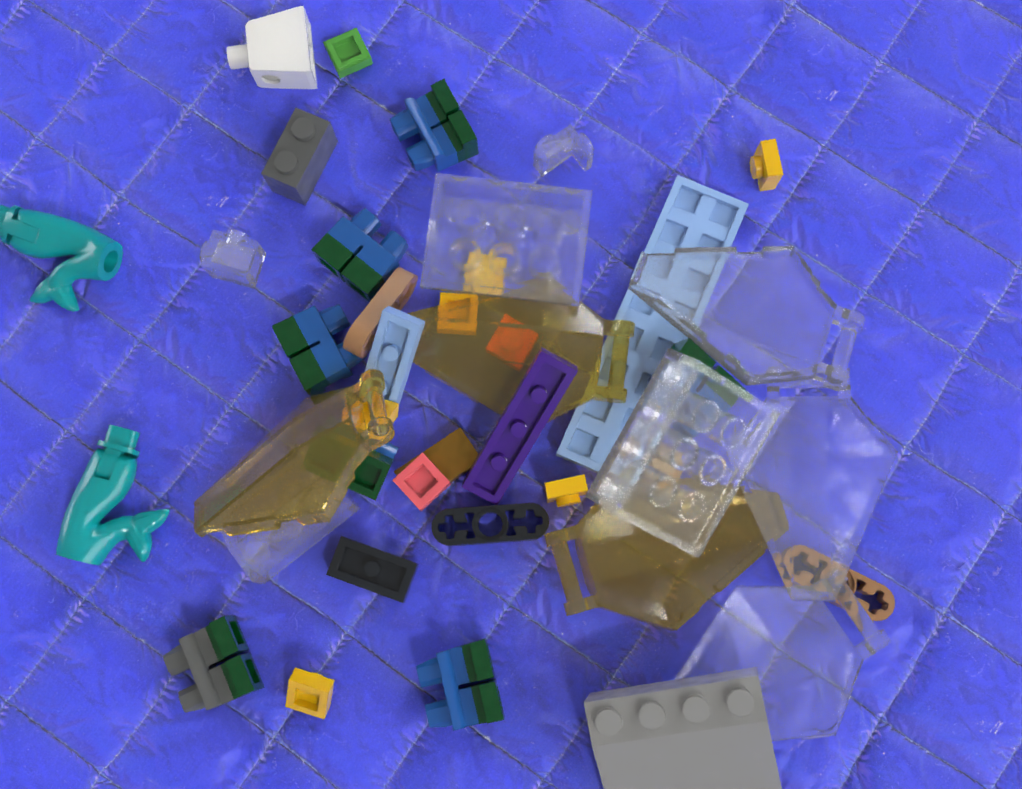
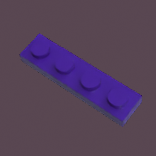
M543 347L540 348L465 476L462 488L498 505L577 374L578 368L576 365Z

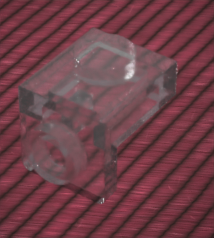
M570 124L556 135H546L536 144L533 152V166L543 177L573 156L582 169L587 171L592 167L594 147L584 133L578 134Z

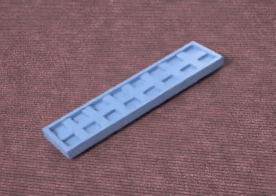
M677 175L556 456L627 487L631 486L661 415L652 411L643 403V399L652 386L647 380L664 363L667 358L665 355L674 343L688 338L693 339L748 208V203Z

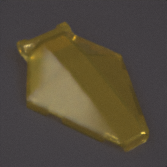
M549 277L407 313L425 321L413 363L424 369L429 375L499 415H502L541 347L576 365L578 368L577 374L548 422L592 400L626 403L625 373L629 339L634 336L635 323L626 320L603 319ZM604 335L614 336L609 380L606 387L597 386Z
M369 369L362 373L359 382L352 386L306 397L194 502V532L202 538L208 533L224 531L229 536L277 530L280 529L282 522L297 520L302 526L330 522L348 491L347 487L355 479L354 471L371 451L390 442L395 436L393 422L387 417L384 402L385 379L383 373L376 369ZM366 401L370 415L367 429L362 405Z
M628 467L621 472L575 526L544 534L547 547L551 546L557 565L567 603L563 604L566 616L600 608L666 630L677 631L713 595L721 592L760 558L771 544L787 532L788 528L779 499L775 493L747 490L743 486L689 477L681 479L659 475V472ZM575 540L576 551L585 583L591 595L589 597H582L568 548V541Z

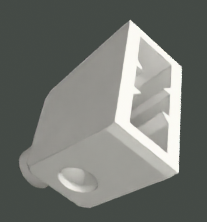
M304 6L248 21L245 25L247 44L227 47V58L231 70L249 68L258 87L318 89L311 25Z

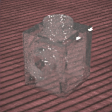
M213 229L209 241H205L202 245L200 266L212 278L255 289L266 252L258 241L250 239V236L244 232L228 229L227 233Z

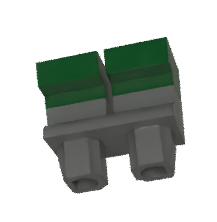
M224 615L197 632L178 639L180 645L163 656L167 670L172 676L190 669L196 684L178 692V698L185 713L206 708L207 711L264 688L251 653L240 654L249 648L235 615ZM225 661V663L216 667L217 664Z

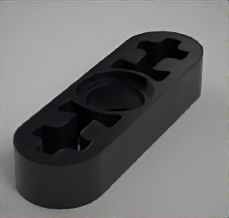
M536 503L450 508L436 514L431 528L435 539L445 546L534 541L546 533L549 526V517L546 510ZM514 511L513 520L526 518L527 511H534L535 517L542 518L543 523L536 526L535 533H528L526 526H514L516 535L507 536L509 522L505 512ZM494 513L501 518L503 525L497 535L486 536L481 533L479 521L485 514ZM467 514H474L472 528L476 536L475 538L467 539L468 530L455 531L453 539H448L445 532L439 531L440 525L446 524V517L451 516L455 523L463 524L468 523L466 519Z

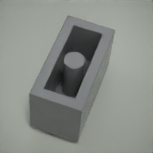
M295 108L261 173L272 192L306 205L338 143L331 122Z

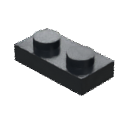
M341 536L326 575L405 603L419 564Z

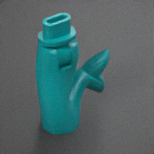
M0 205V238L4 244L11 245L18 252L33 258L75 256L55 267L49 277L37 286L29 299L30 302L43 304L54 300L60 307L68 311H78L79 306L72 286L75 280L92 279L108 281L118 272L122 262L123 247L109 236L89 226L61 216L24 209L16 205L11 208Z
M109 424L104 441L98 440L97 445L103 449L97 448L92 454L71 497L62 520L56 555L88 564L101 565L115 545L120 541L127 540L140 561L145 562L152 549L151 533L166 521L169 509L145 511L134 516H122L100 524L101 520L124 499L135 480L137 458L140 454V451L135 450L140 436L139 432Z

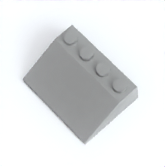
M757 667L592 692L584 701L592 749L604 789H782Z

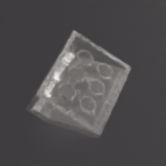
M436 173L420 288L579 307L593 190Z
M668 348L585 496L612 515L700 558L781 413L701 361Z

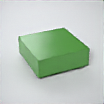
M357 27L323 42L340 79L373 64Z

